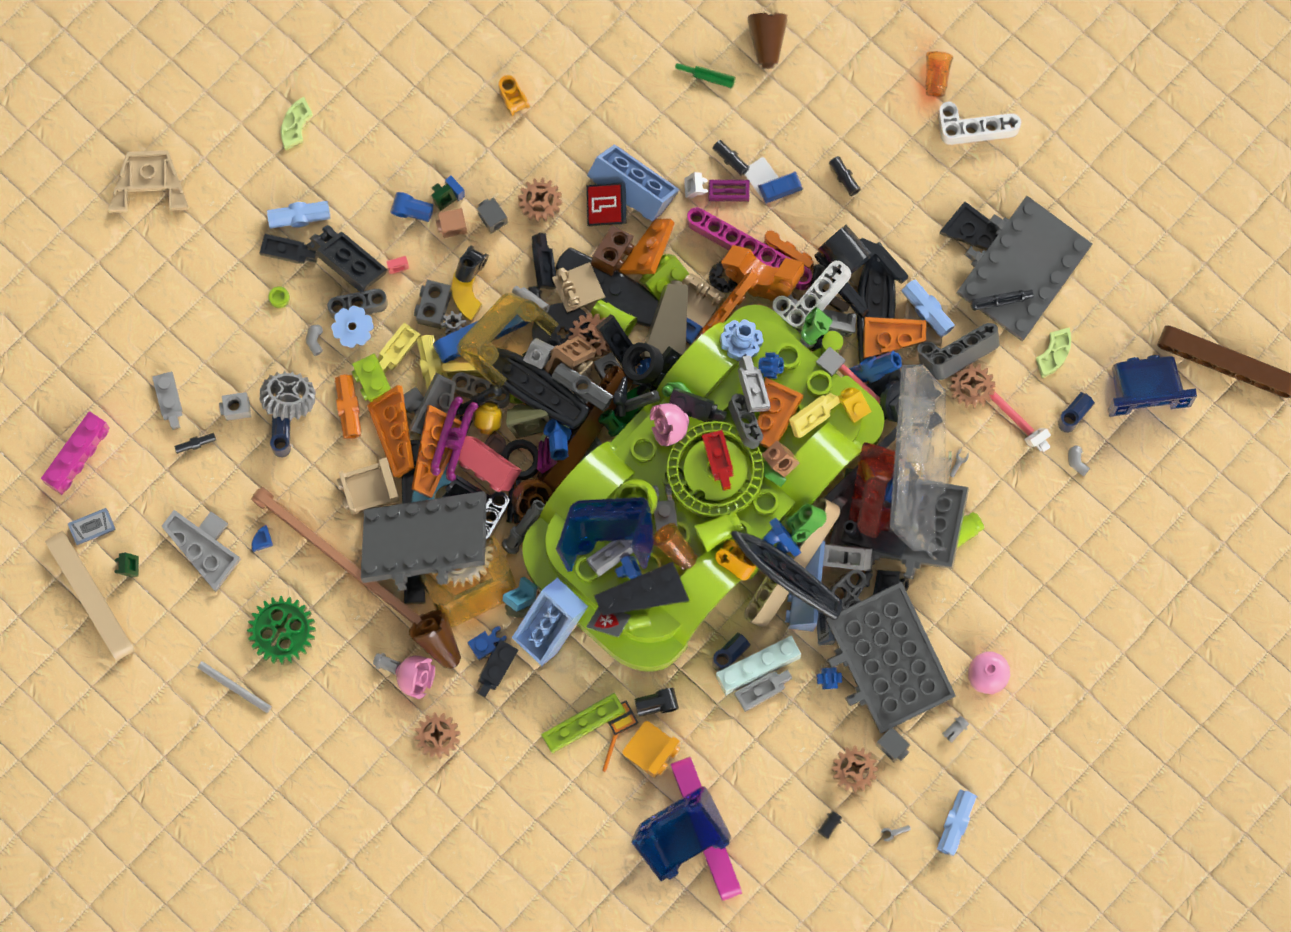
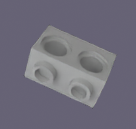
M834 544L825 545L823 566L870 570L872 549Z

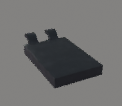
M329 225L322 228V234L311 236V242L306 245L309 250L316 251L315 255L360 293L383 277L388 270L342 231L336 233Z

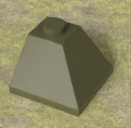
M518 404L512 409L507 410L506 424L516 439L544 432V427L551 418L544 410Z

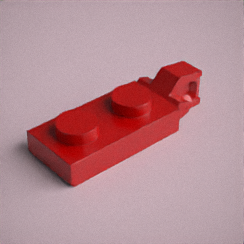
M723 430L703 434L702 439L712 476L715 481L720 480L723 491L730 490L731 483L729 478L734 477L733 466Z

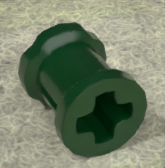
M613 409L606 410L598 418V422L608 429V434L611 437L618 435L625 428V424L617 419Z

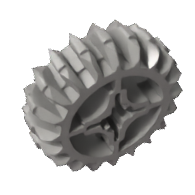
M284 370L283 374L276 372L274 376L269 375L268 380H264L260 388L259 400L262 403V408L266 409L267 414H273L274 418L279 416L282 421L284 418H289L291 421L295 417L299 420L301 415L306 417V414L311 412L315 404L316 392L308 377L302 378L301 373L295 375L293 371L290 374Z

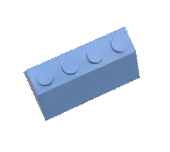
M615 144L596 157L587 174L596 184L626 183V205L634 208L644 218L654 221L664 212L680 190Z
M822 541L805 568L820 582L822 580L825 541ZM789 592L787 602H791L790 610H786L785 622L789 623L788 629L813 632L818 621V610Z

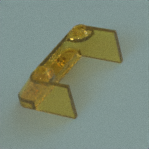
M512 293L502 295L465 334L457 346L459 354L489 382L493 385H499L501 388L507 379L492 366L498 359L499 352L491 341L516 315L524 321L530 322L534 320L549 335L559 325L535 302Z
M495 535L491 536L490 539L497 554V557L492 559L488 566L491 579L454 596L447 585L442 584L431 588L425 574L418 575L434 609L446 613L451 628L504 604L505 602L502 601L503 594L518 588L509 563Z

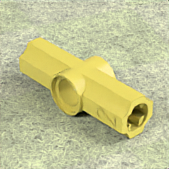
M425 335L417 339L421 358L420 366L423 378L426 381L427 390L435 373L443 374L441 360L433 347L435 342L434 335Z

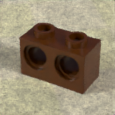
M612 225L592 255L591 266L613 276L616 270H621L624 264V257L631 254L634 248L632 244L634 236Z

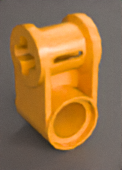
M511 75L501 77L499 80V92L510 115L514 116L516 112L524 108L529 109V102L521 91L516 79ZM505 84H512L513 88L505 90L503 86Z
M728 540L724 544L723 549H720L715 555L716 561L721 566L728 569L741 580H748L756 568L734 540Z

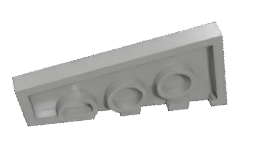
M175 510L162 525L165 532L215 592L241 560L239 556Z

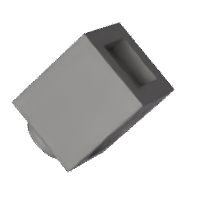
M535 338L530 343L523 361L543 369L550 359V353L554 346Z
M247 392L222 396V402L219 403L220 414L224 415L227 421L251 417ZM233 403L240 404L239 408L235 411L229 409Z

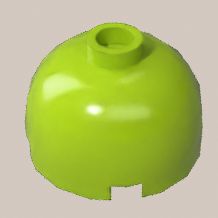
M633 479L625 482L618 488L614 495V506L617 513L626 517L625 520L628 522L640 523L647 520L654 513L658 497L651 484L644 480Z

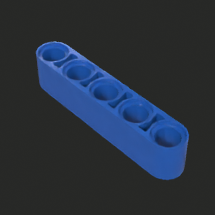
M517 302L438 339L433 343V347L442 363H448L477 349L478 346H484L524 327L531 319L522 303Z

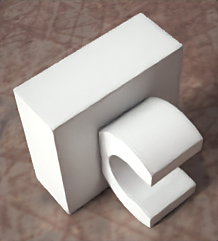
M694 172L684 178L685 198H694L708 192V189H703L702 184L707 182L706 178H702V173Z
M1039 428L1024 440L1028 446H1036L1039 451L1045 452L1050 448L1045 439L1050 437L1051 434L1047 428Z

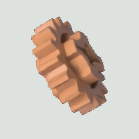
M534 178L533 184L526 182L527 189L521 188L520 190L523 195H518V200L521 201L518 203L519 208H524L522 214H529V220L535 217L537 223H539L540 218L547 222L548 216L554 219V212L559 213L560 208L558 206L562 205V200H560L562 194L557 192L558 186L552 187V181L549 180L545 183L544 178H541L540 182H537ZM530 194L531 200H529V203L527 204V197ZM552 197H554V202L552 206H550L549 201L552 200Z
M588 313L586 318L583 315L579 316L580 322L577 320L573 321L576 327L569 329V331L573 332V335L568 338L573 339L579 336L592 347H594L595 343H602L596 348L597 354L602 356V350L609 351L610 348L595 327L605 318L599 320L600 314H595L593 318L591 313ZM590 322L588 328H581L585 323ZM592 332V335L597 338L590 340V336L585 333Z
M971 363L968 369L965 367L962 369V372L958 371L955 373L956 377L951 378L953 384L950 385V389L954 391L952 393L953 398L959 397L958 404L965 402V408L972 404L973 408L976 409L978 403L983 407L984 400L991 401L990 395L995 394L993 389L995 381H992L993 374L987 375L988 368L981 370V364L973 368ZM970 384H975V388H971Z
M433 713V718L431 719L426 715L425 723L419 721L421 729L415 728V732L419 734V736L414 737L415 741H420L417 745L418 749L424 748L423 755L429 752L431 759L434 758L435 754L438 755L439 759H442V754L444 753L449 757L450 749L456 751L454 743L460 744V740L456 736L461 735L460 731H455L458 724H451L453 721L452 717L446 720L445 713H442L440 717ZM440 723L447 725L450 728V730L443 729ZM432 724L431 729L425 732L426 728ZM436 728L443 735L440 736L439 745L435 737H432L436 735ZM447 740H451L450 743L443 748L444 743ZM425 742H431L435 749L428 747Z
M854 746L853 751H850L846 747L845 754L839 752L838 756L840 759H834L833 761L837 765L832 767V771L837 772L833 779H839L838 786L840 787L844 784L845 791L853 788V793H856L857 788H860L863 792L865 791L864 785L871 787L870 779L876 780L877 778L873 774L878 772V768L873 767L877 760H871L872 753L870 752L866 755L864 753L865 748L857 751V747ZM855 756L863 758L864 761L857 760ZM846 759L848 765L841 770V764ZM852 765L860 768L858 774H855L854 771L850 772ZM869 769V774L867 778L864 780L862 775L863 771ZM846 778L853 779L855 783L847 781Z

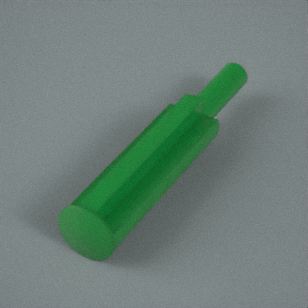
M679 63L675 65V69L692 73L693 77L729 88H733L735 84L734 76L700 66L693 68Z

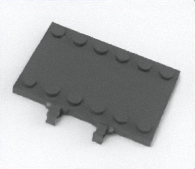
M1028 196L1023 199L1010 219L1006 217L1001 219L995 214L991 217L988 224L991 223L995 226L997 237L987 251L976 252L972 246L969 247L965 256L973 261L971 265L974 269L956 292L971 304L972 299L1019 290H1032L1034 297L1026 299L1024 302L979 309L1021 341L1029 334L1092 246L1090 241Z
M846 468L844 477H845L852 469ZM891 475L872 493L857 478L841 493V495L848 499V502L842 508L839 517L834 523L830 544L858 547L841 541L844 531L843 525L848 520L908 538L902 558L872 550L870 570H864L865 572L873 573L872 565L875 564V560L880 561V558L902 561L901 563L906 566V573L903 575L908 579H914L916 568L920 569L921 564L953 569L969 492L968 487L914 479L912 483L914 496L911 524L906 531L902 530L899 525L896 504L882 499ZM904 492L900 502L904 515L907 514L909 508V492L906 497Z
M485 492L365 509L361 562L362 582L393 579L398 590L401 591L407 590L405 586L407 579L414 575L438 573L436 579L439 585L448 584V572H452V570L485 565L487 498Z
M902 582L842 610L837 620L829 617L825 618L839 647L835 650L836 655L827 659L830 668L843 663L844 667L848 666L857 687H855L856 693L845 697L850 706L857 702L861 706L866 704L879 733H883L891 727L893 728L956 697Z

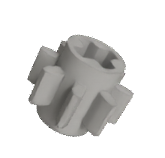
M451 311L450 315H443L446 323H441V328H447L445 334L449 335L463 328L462 326L467 325L466 320H461L462 313L457 315ZM452 322H456V327H452Z

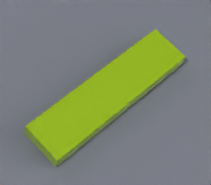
M613 693L541 735L553 754L625 713V709L616 694Z

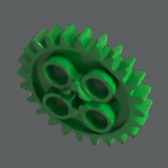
M280 596L279 602H276L273 597H271V604L263 601L265 607L257 606L259 613L251 614L255 620L248 621L253 626V628L247 629L248 633L253 634L248 640L255 642L251 647L253 649L259 648L257 651L258 656L265 653V661L271 657L273 664H275L277 659L280 660L281 665L284 664L285 659L292 663L293 656L300 660L299 653L302 652L306 655L305 646L311 648L312 645L308 641L315 640V636L310 634L316 631L315 627L310 626L315 623V620L308 619L312 613L310 611L305 612L307 608L305 604L299 607V600L292 603L291 597H288L286 602L282 596ZM276 612L283 613V617L279 621L273 620V615ZM292 614V617L286 623L288 615ZM300 622V629L295 631L291 629L292 623ZM284 627L286 629V632H281L279 634L277 629H282ZM266 630L273 631L269 639L262 638V634ZM278 637L275 646H272V643ZM283 640L291 641V645L287 649L280 647Z

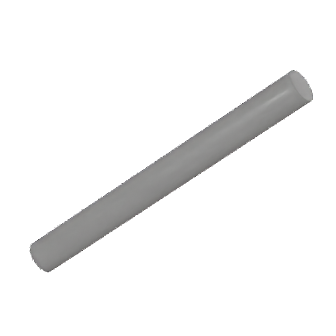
M203 661L198 665L199 670L266 713L270 711L271 705Z

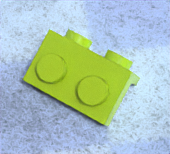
M664 254L661 257L655 274H642L643 277L639 282L645 285L659 300L665 285L670 284V281H682L689 275V272L675 255Z
M375 353L352 364L355 369L352 371L356 382L360 381L363 388L360 391L365 401L369 400L372 402L391 389Z

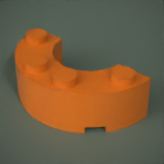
M732 245L721 262L725 269V274L737 284L740 283L751 268L755 269L758 272L757 279L759 281L752 290L748 289V293L754 297L759 296L770 301H774L778 296L788 297L804 274V263L802 261L785 258L779 268L771 267L759 261L753 255L751 249Z

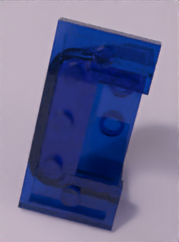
M1151 355L1147 359L1141 360L1138 357H1133L1125 362L1116 363L1112 367L1117 398H1113L1108 408L1109 417L1130 415L1132 409L1170 405V409L1188 408L1193 405L1197 398L1196 388L1183 390L1176 361L1172 356L1160 357V355Z

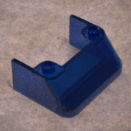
M638 497L579 500L573 503L569 508L556 547V551L567 571H572L577 555L589 554L595 548L597 541L632 540L631 548L641 568L646 569L654 544L651 508L645 498Z

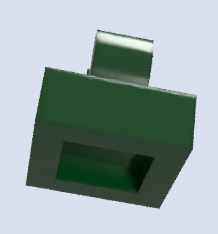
M437 183L431 187L434 191L431 197L440 211L457 200L452 188L448 184L441 187Z
M126 552L119 553V558L115 559V562L119 563V569L114 570V573L128 577H138L139 556Z

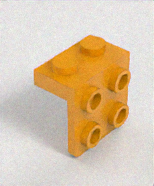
M645 721L623 749L622 753L650 776L656 778L658 774L661 776L667 769L668 765L666 763L671 757L674 759L681 750L679 747L680 740L674 736L671 738L649 721Z

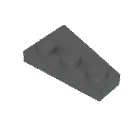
M435 373L410 424V430L422 435L427 405H432L445 413L448 412L454 398L456 382Z

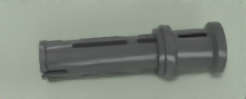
M534 500L520 523L512 527L509 537L502 542V547L506 552L517 554L528 529L540 516L545 506L543 502Z

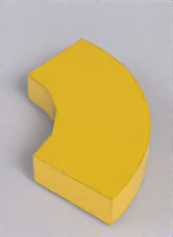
M454 273L452 295L455 305L460 313L472 322L482 307V303L476 299L473 293V284L476 278L474 277L472 281L467 283L461 282L455 277Z

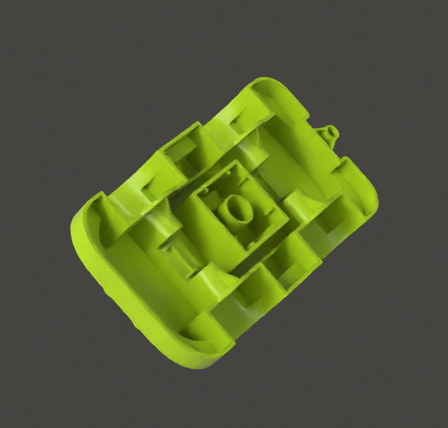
M748 305L738 309L724 323H717L702 334L677 360L656 390L660 396L658 402L646 405L611 442L603 443L587 455L552 494L544 506L540 517L528 529L524 537L522 551L525 568L531 581L540 592L558 578L588 606L576 625L615 660L639 671L651 672L669 667L688 648L690 638L706 616L741 581L735 574L721 566L715 558L716 553L723 549L724 544L728 540L734 539L731 537L709 552H706L694 526L716 518L703 517L691 512L676 499L673 493L672 500L675 503L680 543L658 545L654 513L644 522L632 523L625 520L626 517L622 514L619 515L615 509V493L621 485L633 479L644 480L652 486H657L659 488V501H667L665 484H669L667 461L673 445L662 446L658 443L651 428L655 427L654 420L650 421L652 407L666 404L670 401L671 396H664L662 388L669 382L683 383L692 394L714 401L718 405L717 409L727 412L724 422L735 425L728 408V403L734 394L744 395L738 375L740 366L739 361L728 357V350L721 348L720 336L726 324L732 320L740 323L745 319L756 325L755 330L762 332L763 344L759 349L758 355L752 358L753 366L759 369V359L765 357L766 352L779 354V358H782L784 361V370L782 373L777 374V379L771 380L803 394V399L795 414L817 398L828 393L840 396V393L849 387H854L862 392L872 412L855 423L850 420L841 403L831 409L829 418L801 438L794 436L791 424L789 423L779 442L792 452L800 464L785 477L787 479L782 487L763 477L761 488L755 499L745 509L736 513L744 529L740 532L763 539L773 529L769 522L777 518L792 535L791 529L786 525V520L803 505H812L830 482L858 455L864 459L879 442L884 427L883 410L873 396L851 377L843 376L841 378L836 373L831 377L816 365V361L829 347L839 354V350L843 347V337L840 333L828 331L822 339L821 348L811 352L801 343V334L774 310L763 305ZM762 373L763 381L765 383V377L763 376L764 373ZM754 412V415L758 422L760 412ZM688 416L689 425L687 430L705 422ZM741 418L744 423L750 424L747 419ZM725 437L726 440L734 443L742 451L747 462V475L752 477L753 468L748 453L739 443ZM702 438L689 445L680 458L678 473L681 482L685 480V458L694 445L703 441ZM761 445L758 446L761 454L768 449ZM745 481L742 487L747 488L749 483ZM688 485L684 487L688 493L692 491ZM702 491L693 497L709 504H723L736 499L742 493L737 492L730 498L719 501L705 499V493ZM638 530L645 543L629 556L635 557L642 575L673 562L690 602L625 612L630 617L649 613L651 626L633 629L632 632L630 630L622 631L619 637L587 628L588 623L598 608L594 595L631 579L628 576L625 578L617 576L615 569L623 566L621 561L598 576L586 560L619 536H629ZM757 567L752 573L750 579H752L760 571Z

